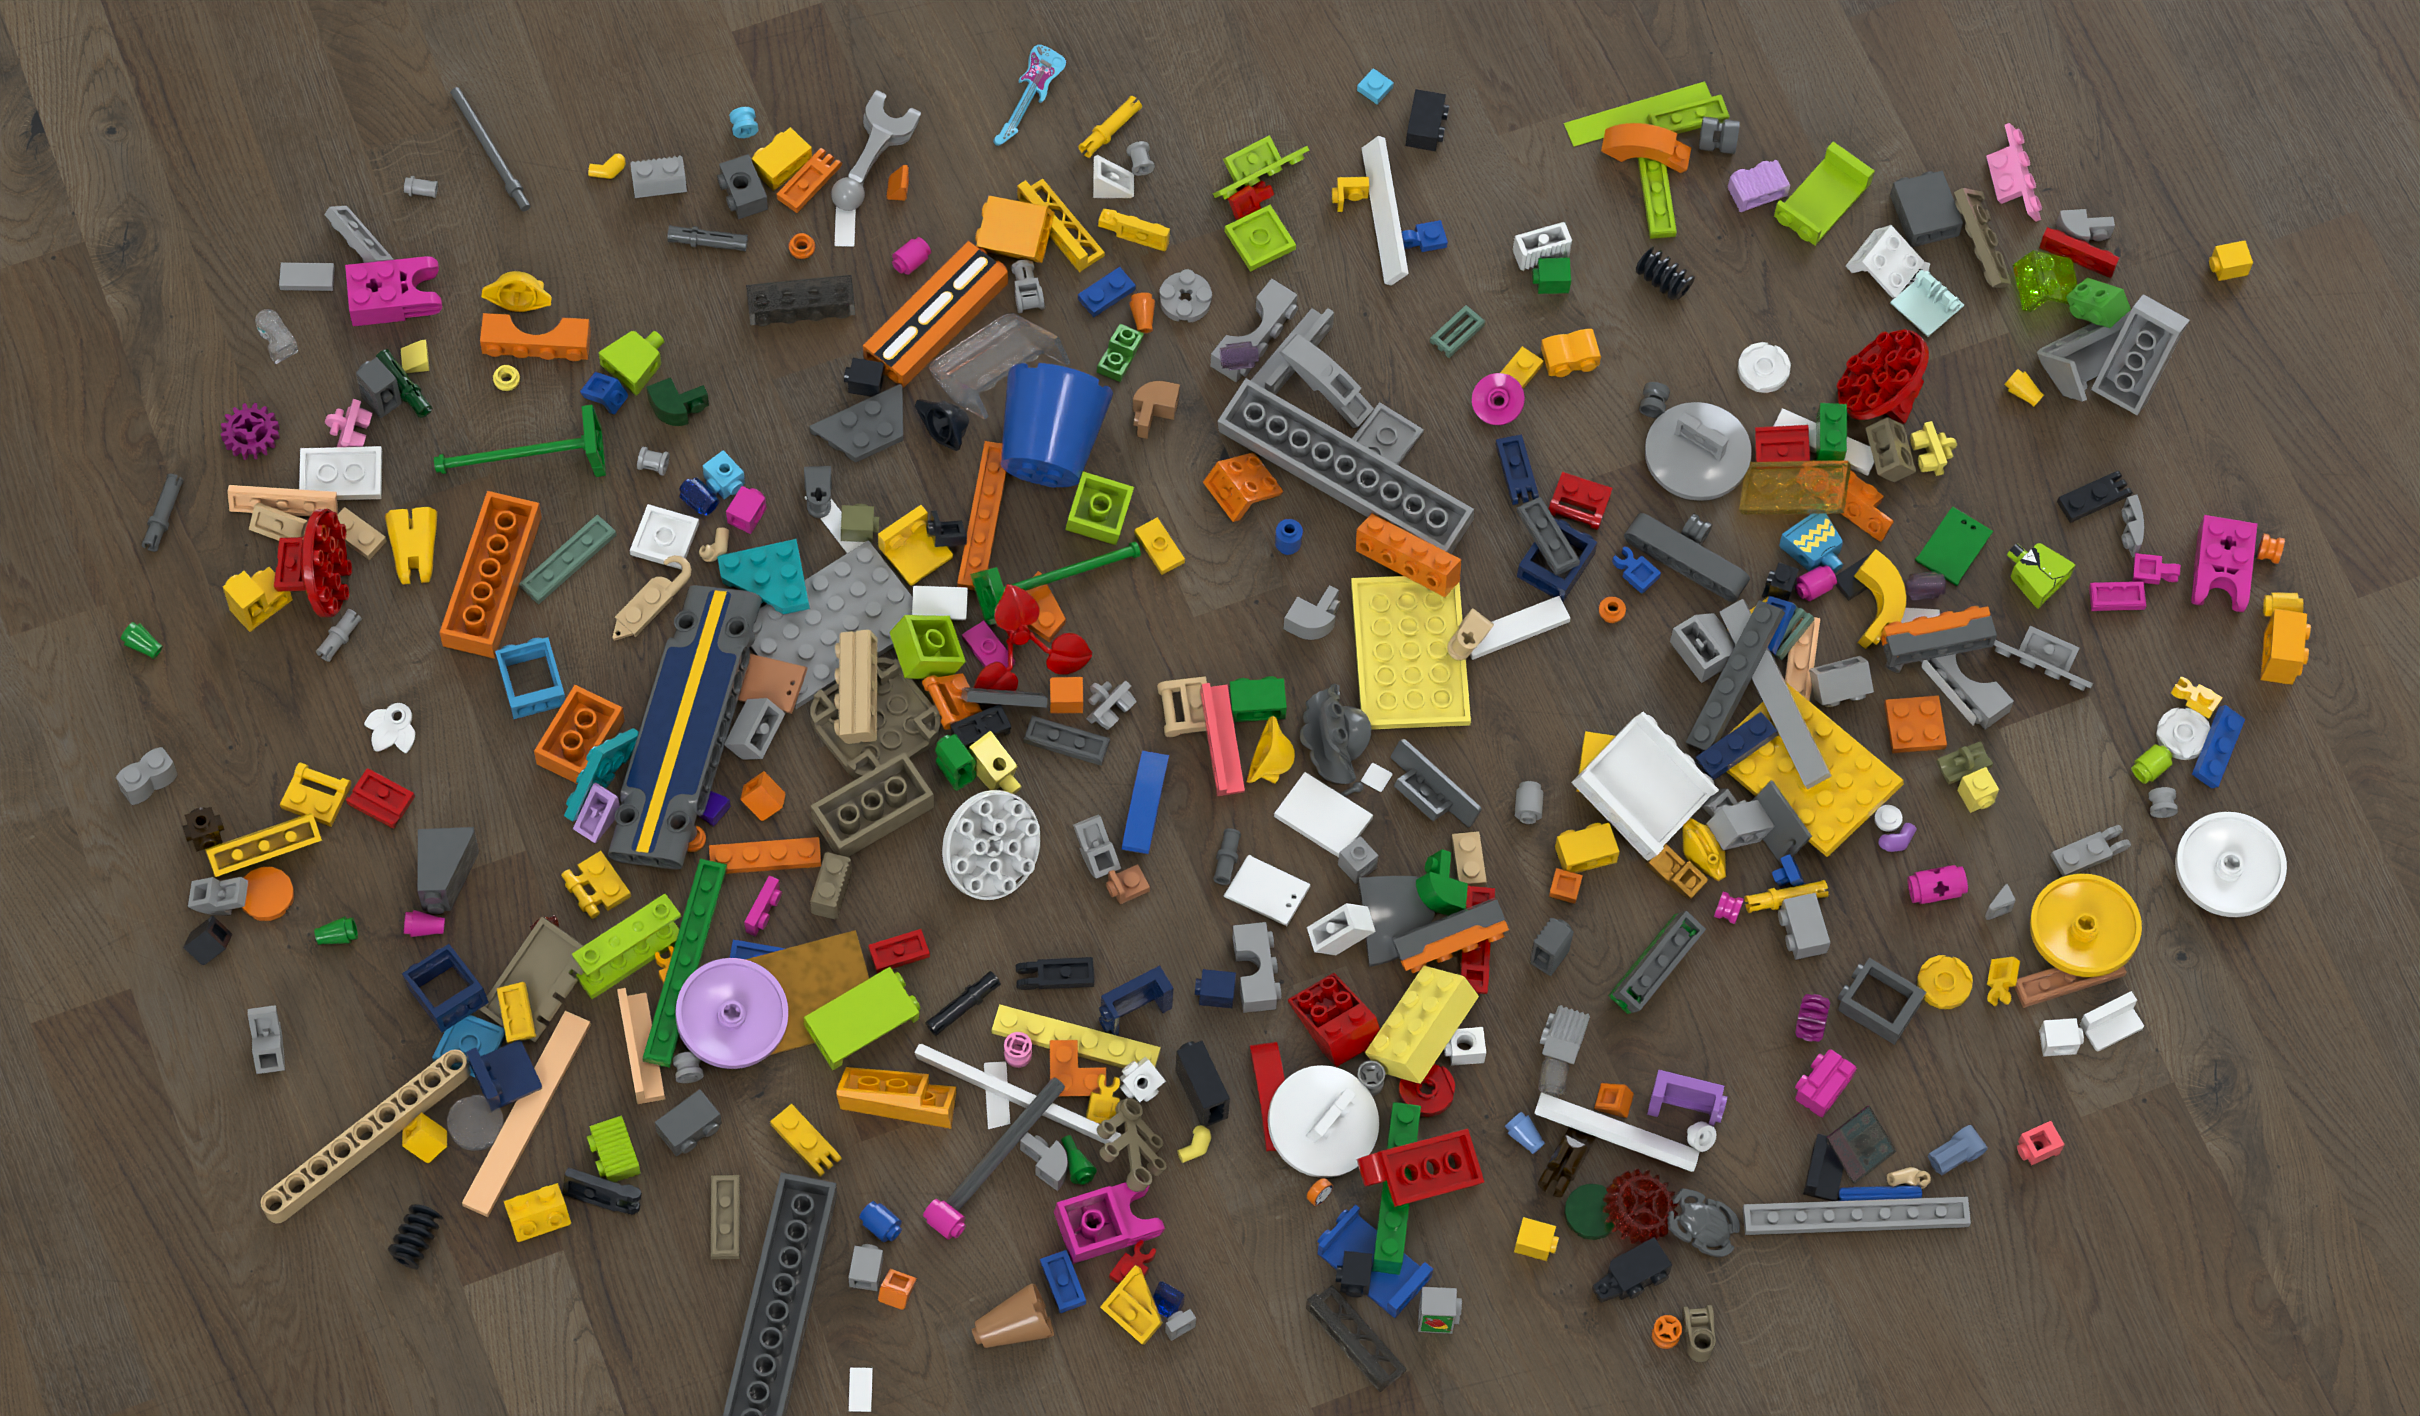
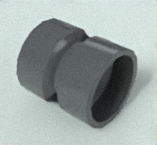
M1703 116L1699 150L1714 151L1715 148H1719L1721 153L1735 154L1740 122L1725 119L1721 123L1718 118ZM1714 131H1720L1719 140L1713 139Z

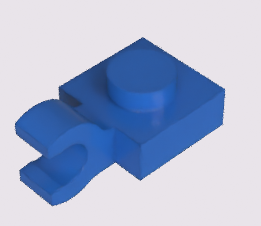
M1441 220L1418 224L1415 226V231L1405 230L1401 232L1404 249L1420 246L1421 252L1447 248L1448 241Z

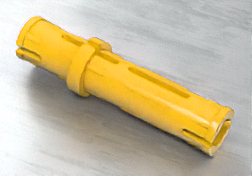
M1130 96L1105 122L1093 128V133L1078 145L1081 153L1087 149L1084 156L1090 158L1103 144L1110 142L1111 136L1142 108L1139 100L1135 104L1133 103L1136 97Z
M1821 880L1779 890L1771 888L1765 893L1746 895L1744 902H1748V904H1745L1747 912L1752 913L1753 911L1768 908L1777 910L1779 906H1782L1784 899L1816 893L1817 898L1828 897L1829 892L1824 890L1828 889L1826 881Z

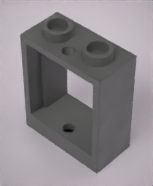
M1869 958L1865 965L1859 964L1851 977L1855 979L1850 987L1845 985L1837 998L1841 1001L1838 1011L1895 1045L1921 1006L1927 992ZM1868 974L1909 998L1893 1024L1852 1000Z

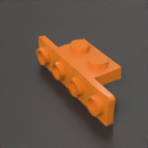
M1808 461L1796 479L1798 484L1880 542L1884 540L1894 523L1891 518L1876 508L1883 500L1884 495L1879 493L1874 486L1858 478L1853 471L1843 466L1829 475L1813 462Z

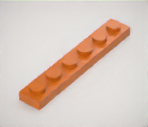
M989 441L984 443L968 525L967 545L964 546L957 587H965L968 590L975 591L970 574L989 568L1007 474L1001 467L1002 443Z

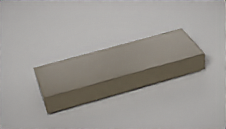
M740 1175L711 1176V1259H740Z

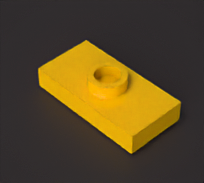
M1158 517L1135 529L1134 534L1161 575L1185 563L1184 556Z
M520 982L497 988L507 1042L510 1044L517 1040L522 1041L535 1038L536 1033L526 983Z

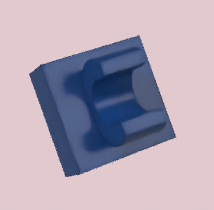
M1791 854L1780 858L1784 868L1772 872L1778 886H1783L1789 882L1793 887L1804 885L1803 877Z

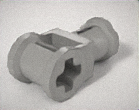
M1020 260L1011 265V271L1016 277L1014 293L1018 313H1023V310L1045 309L1042 288L1039 285L1038 277L1034 278L1033 274L1035 266L1033 261Z

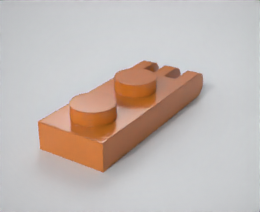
M820 148L777 193V199L798 213L840 169L842 162L836 160L829 166L833 162L834 157L828 154L821 160L825 156L826 151Z

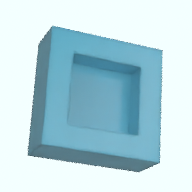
M1373 68L1357 85V91L1378 105L1393 88L1394 82Z

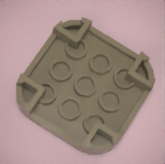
M877 658L876 741H861L860 743L847 744L836 734L834 722L836 719H839V710L835 706V694L839 693V684H834L824 692L820 689L814 695V700L810 707L811 724L816 734L846 772L854 779L860 778L903 752L906 753L910 760H913L928 750L937 741L941 732L940 713L936 705L933 706L912 679L904 677L899 660L896 658L894 660Z

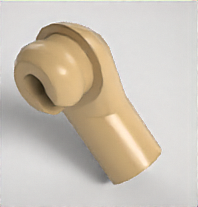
M717 528L715 543L712 545L707 544L706 547L703 545L700 548L699 555L704 561L714 562L718 559L719 555L726 554L729 530L727 528Z
M1913 1167L1887 1174V1182L1893 1187L1906 1184L1908 1186H1920L1921 1189H1924L1931 1181L1928 1172L1920 1171Z

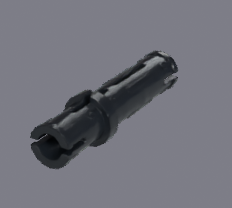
M989 971L972 986L968 985L965 987V991L959 997L925 1022L928 1029L935 1036L939 1035V1033L976 1004L980 1005L983 1002V998L1001 985L999 979L993 972Z

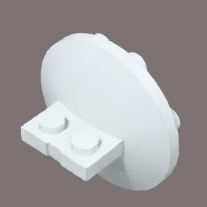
M989 790L972 796L957 809L945 831L942 855L949 879L961 892L981 900L999 899L1012 893L1034 871L1040 849V826L1031 807L1023 799L1012 793L1002 790ZM1022 875H1024L1022 879L1016 884L1015 881Z
M1311 1066L1292 1074L1276 1090L1268 1110V1129L1275 1149L1291 1167L1309 1176L1330 1178L1352 1171L1358 1167L1356 1159L1371 1153L1378 1137L1379 1115L1371 1093L1354 1075L1332 1066Z

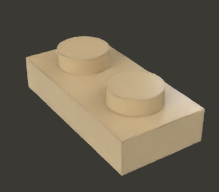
M257 503L254 505L249 530L279 541V538L303 537L308 521L265 504Z
M346 507L339 512L338 520L340 524H345L347 530L345 543L370 560L387 542L386 537Z
M1479 831L1452 834L1451 840L1457 880L1468 883V886H1486L1487 881Z

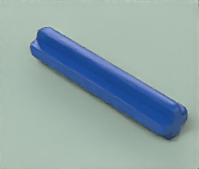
M1920 1186L1840 1188L1838 1192L1839 1201L1922 1198Z

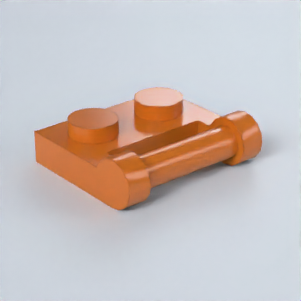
M963 673L942 677L932 675L922 681L925 691H929L941 715V724L945 730L951 729L950 724L982 712L978 703L966 702L961 698L962 688H970Z

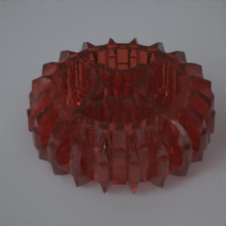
M1639 1168L1635 1169L1632 1173L1628 1170L1621 1176L1614 1178L1613 1184L1606 1188L1608 1194L1603 1197L1602 1201L1607 1205L1603 1207L1602 1212L1610 1214L1606 1218V1222L1614 1223L1615 1226L1612 1228V1232L1618 1230L1622 1232L1621 1239L1630 1236L1631 1244H1635L1638 1240L1642 1244L1653 1237L1658 1241L1660 1237L1664 1238L1668 1234V1212L1673 1211L1674 1218L1678 1216V1212L1674 1210L1678 1203L1674 1204L1673 1200H1671L1675 1195V1191H1667L1666 1189L1669 1182H1664L1663 1184L1659 1182L1660 1174L1652 1178L1650 1170H1646L1643 1174ZM1646 1202L1642 1209L1640 1208L1637 1212L1634 1211L1638 1205ZM1623 1203H1624L1625 1206H1626V1210H1627L1626 1212H1625V1210H1624Z

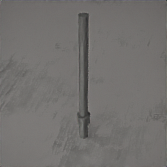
M460 88L452 89L451 95L506 184L505 189L511 198L515 199L522 212L529 210L531 206L523 194V187L520 182L512 176Z

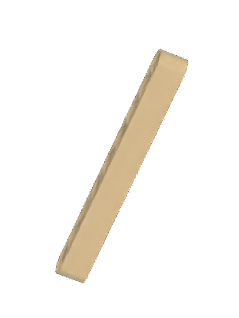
M456 1049L446 1052L262 1196L261 1207L268 1220L273 1223L286 1221L403 1130L421 1112H426L462 1084L471 1073L465 1054ZM454 1063H463L457 1070L450 1069ZM440 1080L438 1086L433 1088L427 1087L430 1081ZM411 1097L418 1098L416 1103L412 1105L405 1104ZM395 1115L393 1121L388 1123L382 1122L385 1116ZM364 1133H373L368 1140H360ZM350 1150L348 1156L344 1158L337 1157L340 1151ZM319 1168H328L325 1174L315 1175ZM297 1185H305L301 1192L292 1193ZM277 1202L282 1203V1206L278 1210H269L272 1204Z

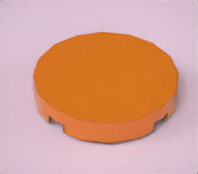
M260 867L250 871L244 877V879L248 880L245 907H242V910L249 916H252L253 919L272 921L282 917L289 906L292 905L294 901V888L290 878L282 870L274 867Z

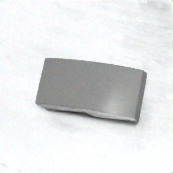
M2138 495L2127 497L2122 508V517L2126 523L2121 536L2122 543L2125 549H2129L2132 557L2135 556V553H2139L2144 537V518Z

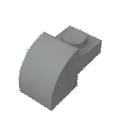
M2086 209L2060 211L2056 222L2057 230L2064 232L2067 236L2074 239L2084 240L2089 243V240L2103 241L2111 238L2115 227L2113 217L2087 218Z
M1096 815L1073 824L1081 846L1079 849L1094 878L1104 876L1109 871L1121 869L1101 816Z
M214 877L192 881L188 907L210 915H231L232 909L245 907L248 880L238 877L219 881Z
M1027 1132L1020 1140V1150L1037 1162L1035 1165V1175L1058 1191L1064 1184L1067 1176V1155L1063 1146L1056 1140L1048 1148L1049 1145L1043 1138L1038 1135L1033 1137Z

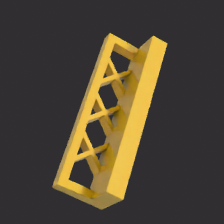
M1044 179L1039 180L1032 186L1026 180L1017 185V198L1020 202L1046 206L1049 209L1061 211L1063 214L1062 221L1054 214L1049 237L1079 272L1105 256V252ZM1042 189L1047 195V202H1044L1036 192ZM1066 228L1076 229L1078 239H1075ZM1081 246L1091 247L1095 253L1088 257L1087 252Z

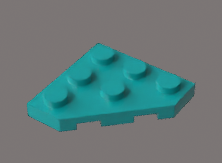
M796 539L719 555L717 557L723 584L731 588L734 586L742 591L756 593L762 598V603L765 602L773 606L776 611L782 614L810 609Z
M632 728L624 733H619L615 738L607 739L603 744L597 747L594 746L589 751L586 757L588 761L586 768L580 772L576 779V783H578L577 788L567 799L566 805L568 808L564 814L566 818L572 822L578 819L594 783L599 784L605 789L615 778V774L612 772L617 771L622 763L626 764L631 758L639 731Z

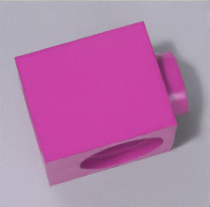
M741 486L726 510L727 523L751 534L767 509L764 495L757 489H748Z

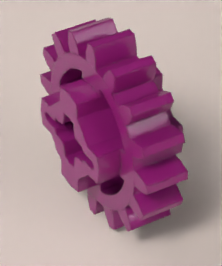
M244 403L240 411L236 407L232 408L234 415L226 414L225 419L227 423H221L222 433L220 434L226 449H232L233 456L235 457L242 453L244 460H247L250 454H253L254 459H258V453L260 452L265 456L268 455L266 448L274 449L276 447L274 440L280 438L278 432L280 428L273 412L268 414L266 406L259 410L257 403H254L252 408H248L246 403Z

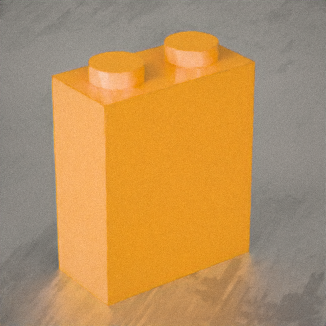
M988 196V200L982 208L983 220L981 228H978L976 232V246L983 248L988 253L1042 263L1055 212L1046 206Z

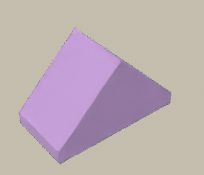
M594 783L573 829L592 842H598L615 820V812L620 807L618 797L599 784Z

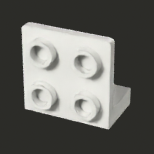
M1889 225L1875 229L1847 263L1846 267L1851 273L1868 271L1892 298H1895L1924 264V260L1894 227Z

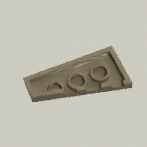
M1967 188L1955 191L1954 194L1957 199L1955 200V205L1958 211L1963 214L1966 221L1965 230L1973 238L1976 245L1974 251L1986 270L1984 271L1985 279L1992 287L2004 288L2010 285L2011 281L2003 255L1995 250V247L1998 245L1996 233L1987 224V222L1991 221L1990 213L1987 209L1984 210L1981 204L1985 200L1983 192Z

